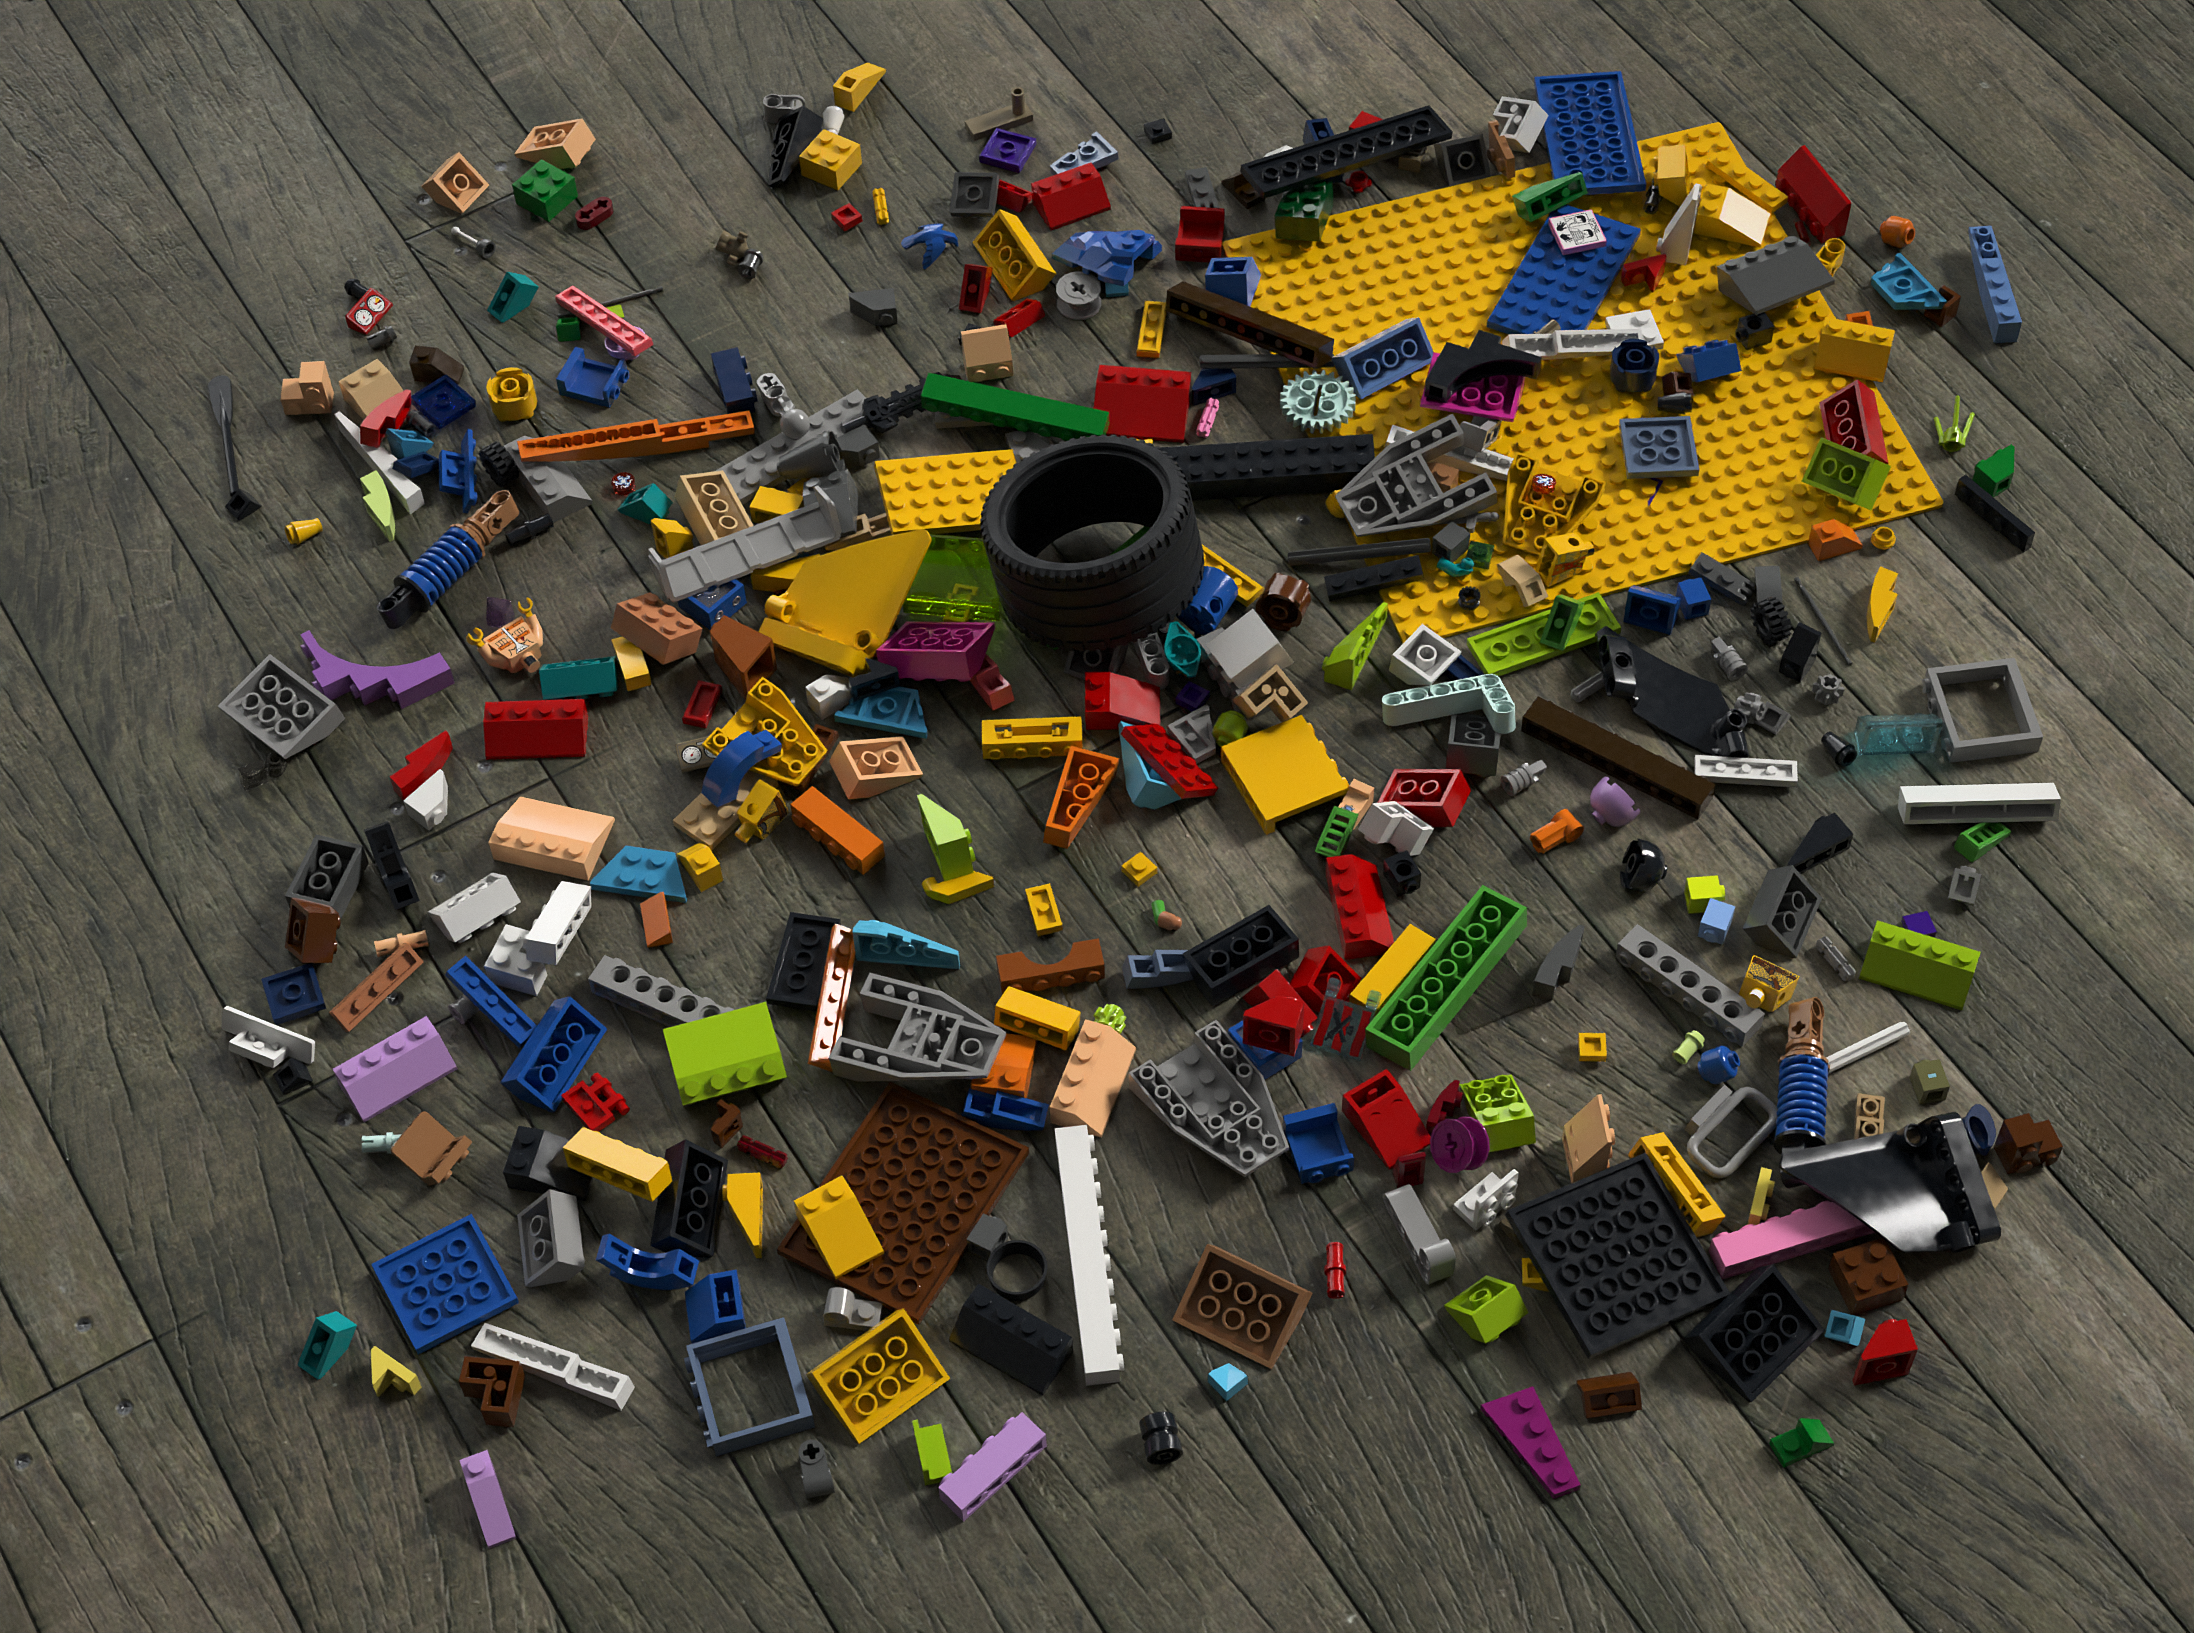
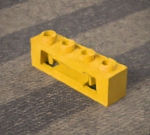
M1081 716L982 720L983 759L1048 758L1050 756H1068L1070 746L1083 749ZM1052 725H1069L1068 729L1057 727L1055 730H1052ZM1011 727L1012 731L1004 729L1002 732H995V728Z
M1664 1132L1640 1137L1628 1154L1630 1159L1646 1153L1651 1163H1654V1168L1679 1209L1684 1205L1687 1210L1683 1214L1693 1217L1689 1226L1695 1236L1700 1237L1712 1234L1725 1218V1215Z

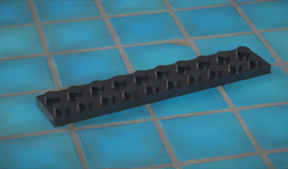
M1428 105L1242 164L1240 172L1260 197L1265 199L1452 138L1453 131Z

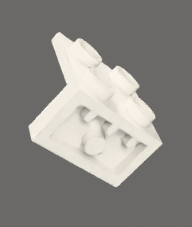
M1513 1169L1504 1178L1499 1179L1491 1172L1453 1204V1210L1475 1231L1482 1225L1488 1226L1500 1210L1508 1209L1515 1202L1519 1173Z

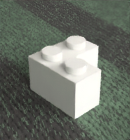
M1503 96L1493 113V116L1504 127L1500 136H1505L1508 146L1513 151L1530 153L1549 116L1536 101Z
M1391 801L1372 804L1358 830L1365 834L1364 838L1373 844L1391 843L1396 847L1395 850L1398 853L1407 850L1410 856L1421 853L1434 828L1397 802Z
M506 924L484 965L487 977L496 985L537 996L547 977L544 963L526 960V949H523V939L525 934H529L530 931Z

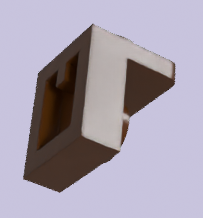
M720 1099L717 1102V1107L721 1117L715 1120L710 1130L714 1143L723 1148L743 1127L741 1111L732 1103L727 1104Z

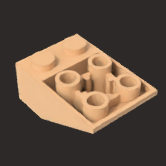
M1602 1094L1594 1097L1564 1125L1562 1142L1571 1183L1610 1168L1609 1158H1612L1611 1145H1615V1134L1613 1128L1608 1126L1607 1121H1610V1111L1608 1104L1604 1105Z

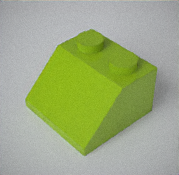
M1488 1275L1444 1305L1448 1313L1472 1339L1485 1344L1496 1340L1501 1332L1508 1327L1517 1325L1521 1318L1529 1313L1514 1284Z

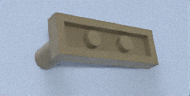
M1015 87L1011 90L1012 105L965 121V128L974 141L992 135L996 128L1008 130L1033 121V113L1025 103L1023 88Z

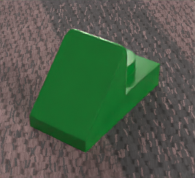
M1800 1418L1796 1428L1770 1439L1769 1445L1783 1468L1834 1446V1442L1820 1419Z

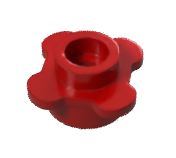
M1355 171L1350 175V178L1346 179L1345 184L1352 187L1354 192L1361 193L1366 187H1371L1372 181L1368 179L1365 172Z

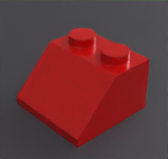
M1327 945L1307 950L1290 985L1310 1009L1322 1014L1324 1013L1326 999L1336 1001L1334 1008H1337V1012L1340 1013L1339 1018H1341L1344 1005L1348 1006L1350 994L1362 978Z
M1276 996L1246 1010L1243 1014V1044L1294 1057L1303 1032L1304 1002L1294 997Z
M1889 1319L1879 1324L1860 1357L1852 1380L1854 1386L1909 1374L1918 1348L1907 1319L1899 1321Z

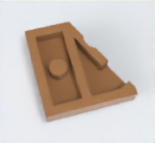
M1489 121L1488 159L1507 179L1515 177V157L1508 146L1505 136H1499L1498 121Z

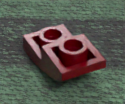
M1459 1080L1451 1082L1433 1104L1426 1124V1130L1430 1136L1435 1126L1446 1119V1115L1453 1117L1455 1107L1460 1108L1463 1092L1459 1091Z

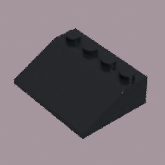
M1774 1264L1756 1268L1684 1337V1340L1704 1364L1750 1403L1803 1353L1825 1329Z

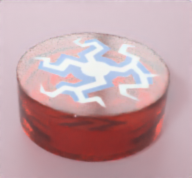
M627 472L618 473L611 480L612 489L618 495H628L636 488L634 476Z
M1547 474L1533 476L1531 488L1535 492L1540 494L1554 492L1556 486L1555 478Z

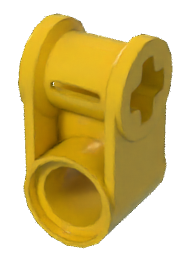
M1837 238L1829 239L1820 251L1815 254L1832 277L1843 263L1845 243Z

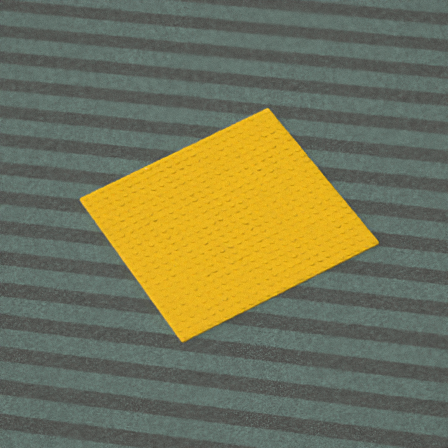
M1719 122L1637 141L1646 181V191L1583 195L1567 204L1585 211L1592 209L1594 214L1641 229L1640 236L1624 264L1660 255V252L1656 251L1658 239L1663 238L1665 228L1680 206L1663 197L1655 214H1648L1643 209L1647 199V189L1651 186L1653 174L1656 171L1654 157L1658 156V147L1686 145L1690 173V191L1695 183L1702 185L1699 206L1707 183L1730 188L1761 207L1706 167L1707 160L1721 150H1724L1745 165L1724 127ZM1550 163L1516 170L1515 177L1510 179L1500 174L1330 215L1320 242L1276 239L1275 229L1226 240L1222 243V248L1227 258L1253 257L1261 273L1250 307L1333 338L1334 356L1405 319L1417 317L1420 318L1435 353H1441L1446 342L1469 349L1479 330L1500 336V344H1502V340L1509 334L1488 328L1487 320L1550 214L1548 213L1529 222L1518 216L1512 196L1531 186L1553 180ZM1774 212L1770 213L1761 247L1694 234L1693 231L1687 264L1680 265L1666 262L1664 274L1653 293L1646 281L1624 287L1621 282V268L1587 330H1607L1605 325L1606 317L1650 309L1664 341L1663 349L1657 350L1659 353L1657 375L1650 391H1617L1609 375L1612 355L1541 360L1540 374L1537 380L1525 377L1522 396L1514 422L1502 421L1497 440L1486 449L1514 458L1516 452L1539 459L1540 467L1580 481L1585 474L1607 483L1598 505L1573 531L1583 542L1590 541L1593 544L1594 554L1586 557L1583 568L1578 574L1550 587L1542 580L1548 594L1547 598L1524 607L1516 586L1506 587L1497 567V564L1515 555H1519L1535 570L1539 556L1503 544L1507 481L1489 477L1497 491V503L1478 512H1496L1499 514V519L1495 522H1477L1475 531L1470 533L1469 549L1453 562L1454 564H1460L1464 558L1472 559L1474 566L1472 567L1473 571L1469 575L1452 577L1437 568L1440 558L1431 553L1432 540L1448 524H1435L1357 537L1345 517L1357 545L1429 538L1431 541V551L1427 553L1364 559L1368 567L1419 555L1424 580L1378 590L1383 602L1388 603L1387 611L1402 644L1422 624L1440 637L1446 638L1547 611L1552 608L1555 597L1561 594L1576 600L1598 592L1603 597L1629 590L1633 585L1641 587L1687 575L1701 552L1725 565L1808 543L1812 525L1832 519L1851 527L1855 531L1939 509L1943 506V499L1872 380L1814 369L1825 317L1836 319L1820 291L1765 312L1774 325L1772 341L1770 343L1746 350L1743 344L1737 340L1735 330L1737 329L1739 318L1753 313L1719 291L1717 266L1724 264L1727 260L1742 257L1748 252L1757 251L1768 244H1775L1788 237ZM1712 340H1727L1728 343H1736L1742 371L1701 382H1692L1694 394L1692 396V412L1686 413V415L1658 411V397L1664 396L1662 377L1670 372L1685 373L1677 360L1676 354L1684 352L1683 348L1693 345H1697V347L1703 346L1705 342ZM1430 364L1363 399H1359L1356 396L1353 417L1348 418L1347 424L1341 422L1340 429L1332 426V432L1325 428L1323 434L1319 432V429H1315L1313 434L1310 432V428H1306L1305 431L1309 438L1373 434L1374 454L1376 457L1384 450L1392 425L1416 432L1451 414L1454 415L1459 426L1463 421L1472 423L1473 416L1420 407L1425 380L1430 368ZM1335 366L1318 369L1277 368L1284 385L1287 386L1289 379L1295 381L1296 374L1303 377L1304 371L1312 375L1313 370H1316L1317 374H1321L1322 370H1325V375L1334 372V378L1339 377ZM1857 379L1875 393L1888 465L1891 466L1872 510L1802 482L1820 438L1826 439L1819 402ZM1321 387L1318 389L1317 393V403L1315 406L1314 416H1316L1318 413L1319 399L1321 397L1322 389ZM1690 416L1699 464V475L1657 478L1663 480V483L1650 506H1648V500L1655 494L1658 482L1648 478L1627 479L1619 431V419ZM1459 470L1458 486L1479 475ZM1466 523L1457 524L1466 529ZM1465 586H1468V588L1470 586L1472 588L1475 587L1480 592V604L1474 610H1464L1458 604L1459 591L1463 587L1465 588Z

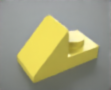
M376 1346L371 1349L372 1385L378 1397L391 1383L401 1392L407 1390L413 1395L421 1389V1384L415 1373Z

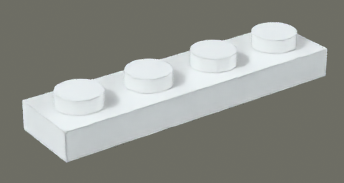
M1695 755L1694 774L1705 777L1710 782L1782 787L1797 786V761Z

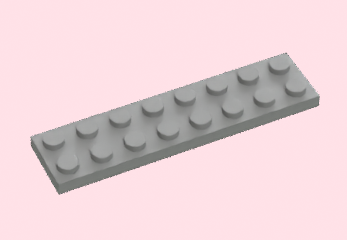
M857 389L809 417L810 428L803 437L792 439L782 432L716 471H724L743 505L754 499L760 486L773 488L786 480L784 476L779 475L777 470V462H779L780 456L824 431H833L837 438L844 435L840 426L862 416V404L866 397ZM865 425V427H866L869 431L873 430V428H871V427L868 428V427Z

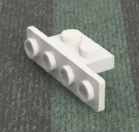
M229 1006L223 1008L222 1029L237 1035L229 1041V1051L271 1068L276 1067L288 1056L307 1064H311L314 1061V1040Z

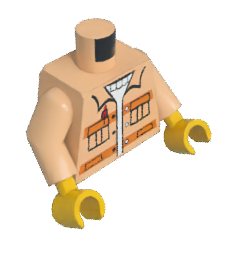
M526 598L529 608H522L519 601L517 605L518 611L525 614L526 618L522 616L516 618L485 637L483 641L481 640L483 638L481 629L474 628L473 630L478 639L472 638L468 633L466 637L467 642L470 645H477V651L489 666L507 669L511 673H517L523 668L533 673L540 667L538 659L541 657L540 648L543 645V631L536 615L531 612L533 603L530 598Z

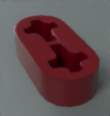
M599 197L579 209L575 214L578 228L589 230L609 218L614 212L611 199Z

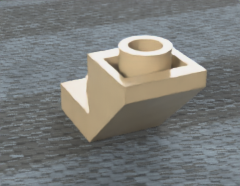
M1515 555L1497 564L1505 586H1516L1524 607H1528L1548 597L1540 575L1519 555Z

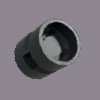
M1156 1412L1143 1417L1139 1421L1141 1436L1145 1441L1144 1450L1147 1462L1154 1465H1163L1174 1462L1183 1455L1181 1441L1176 1435L1178 1428L1173 1413Z

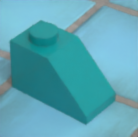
M506 272L487 311L504 323L530 305L539 286L526 275Z
M652 483L630 493L617 510L621 514L651 524L652 519H665L669 515L670 511L668 509L673 504V501Z
M337 1311L315 1318L297 1365L316 1379H321L346 1352L357 1325Z

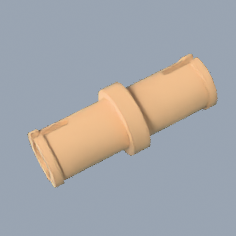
M426 930L407 935L399 933L397 937L374 941L377 957L394 953L403 943H408L412 949L429 946Z

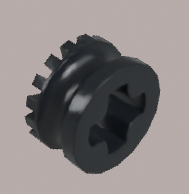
M1468 586L1463 587L1458 595L1459 606L1468 611L1476 609L1480 604L1481 595L1478 592L1479 590L1475 589V587L1472 588V586L1469 588Z

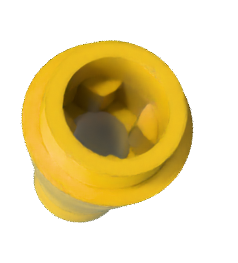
M318 518L290 522L289 525L285 526L288 541L290 544L296 543L297 545L323 531Z

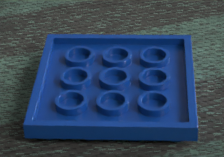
M472 1214L371 1264L417 1354L519 1303L516 1294Z

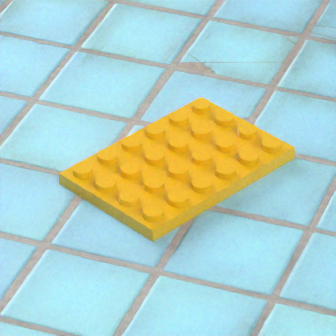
M1013 449L875 461L874 469L891 534L896 535L921 529L927 530L930 535L981 530V511H983L982 507L986 497L989 496V491L994 488L993 485L996 482H999V478L1005 475L1006 471L1012 469L1013 465L1017 463Z

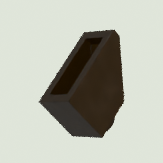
M415 345L409 361L414 381L459 385L464 371V365L437 347Z

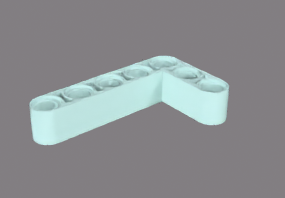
M1485 674L1393 692L1382 697L1383 722L1389 726H1398L1483 709L1495 732L1507 734L1513 732L1516 728L1515 704L1501 679L1494 674Z

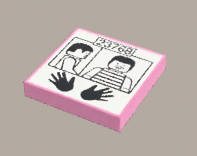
M1592 209L1549 218L1548 225L1563 255L1606 246L1607 240Z

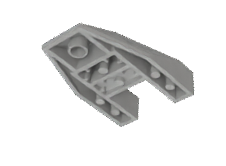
M1453 414L1389 444L1335 495L1339 506L1357 537L1431 526L1478 513L1497 503V491L1486 472L1443 493L1426 464L1464 445V433Z
M869 973L860 992L864 1011L900 1020L901 1022L888 1049L839 1036L829 1056V1061L835 1076L858 1082L987 1078L1006 1037V1032L942 991Z

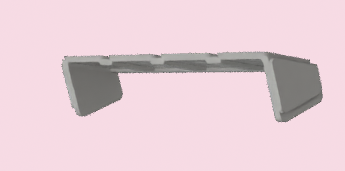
M818 485L814 486L817 502L664 560H661L653 548H649L648 559L651 569L666 598L672 602H677L706 591L710 586L722 585L753 573L755 569H764L793 558L802 551L808 552L839 540L842 529L834 503Z

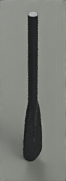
M219 375L209 382L208 389L214 415L221 427L230 496L233 497L239 489L231 435L233 416L232 384L228 376Z

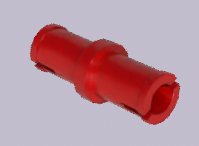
M1331 1242L1326 1245L1327 1265L1324 1267V1274L1327 1276V1296L1331 1299H1340L1345 1296L1344 1276L1346 1275V1266L1343 1264L1344 1247L1339 1242Z

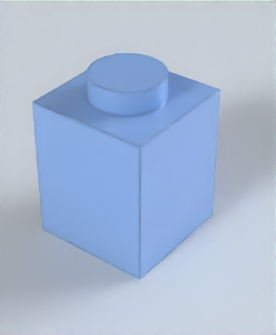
M1710 898L1700 923L1698 937L1704 938L1708 942H1716L1723 945L1733 919L1735 906Z

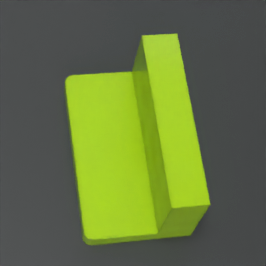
M918 1419L913 1420L914 1436L925 1486L940 1483L947 1474L952 1473L942 1425L936 1424L919 1428Z

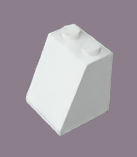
M1254 609L1250 610L1206 644L1211 652L1208 655L1210 660L1216 667L1221 665L1224 669L1220 672L1228 684L1234 682L1239 689L1254 682L1265 671L1276 664L1282 670L1294 663Z

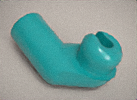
M1442 557L1437 563L1438 569L1452 577L1469 575L1473 571L1472 567L1474 566V561L1470 558H1464L1460 564H1454Z

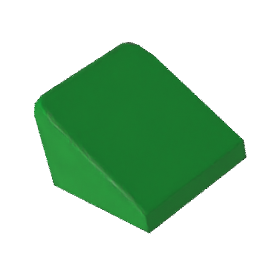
M562 318L557 320L558 341L580 340V318Z

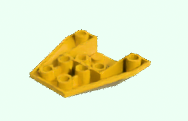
M1516 452L1507 474L1503 544L1540 556L1546 538L1573 533L1598 505L1607 483L1585 474L1580 481L1540 467L1539 459ZM1543 476L1552 478L1553 481L1549 482L1550 485L1544 486L1546 482L1538 483L1537 481L1540 479L1536 477L1546 478Z
M761 677L747 693L745 703L722 729L717 727L702 743V747L717 757L732 740L746 731L755 735L767 730L782 743L781 751L757 762L749 770L796 787L799 786L828 751L784 692L764 677Z

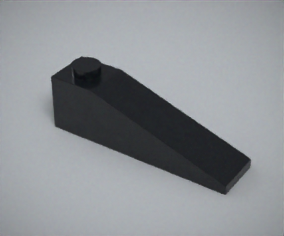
M801 106L778 119L772 141L776 144V148L771 152V157L775 158L769 172L768 186L771 188L786 180L799 163L800 154L822 131L823 118L805 106Z

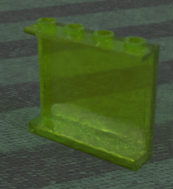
M930 534L932 541L903 603V613L999 621L1002 605L983 539Z

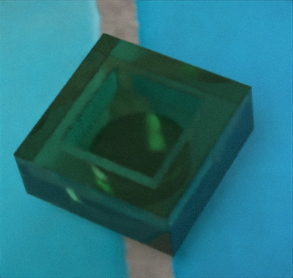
M1471 541L1466 558L1474 561L1473 567L1489 570L1494 545Z

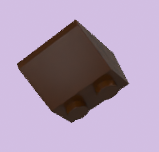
M291 898L285 948L302 963H332L333 954H336L337 951L335 938L336 931L340 928L341 922L339 913L329 905Z

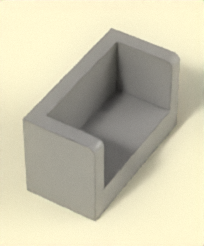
M1473 416L1472 423L1461 422L1460 427L1464 433V445L1462 446L1480 453L1497 440L1502 420Z

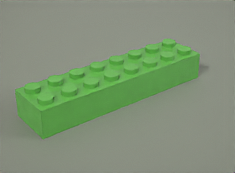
M1482 885L1366 1027V1047L1411 1071L1527 927V907Z

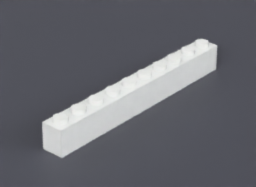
M1087 1125L1055 1128V1142L1086 1386L1120 1382L1119 1371H1124L1123 1354H1117L1116 1346L1121 1345L1119 1329H1114L1113 1321L1118 1320L1116 1303L1110 1304L1109 1297L1114 1295L1113 1279H1107L1106 1271H1111L1109 1254L1104 1255L1103 1247L1108 1246L1106 1230H1101L1100 1222H1105L1103 1206H1097V1198H1101L1100 1182H1094V1175L1098 1174L1097 1159L1091 1158L1090 1151H1095L1094 1136L1088 1135Z

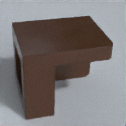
M1945 285L1940 287L1939 293L1947 300V303L1942 309H1925L1924 312L1925 317L1941 327L1957 315L1961 299L1960 295Z

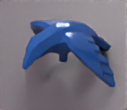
M943 224L920 226L918 230L922 231L905 237L901 242L904 249H909L919 243L926 244V253L923 255L922 262L923 269L928 268L941 255L946 247L945 243H951L958 247V237L952 232L942 230Z

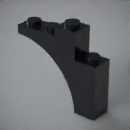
M1479 330L1469 349L1446 342L1425 380L1424 396L1447 403L1449 398L1465 385L1491 376L1515 375L1537 380L1540 374L1542 357L1500 344V336Z

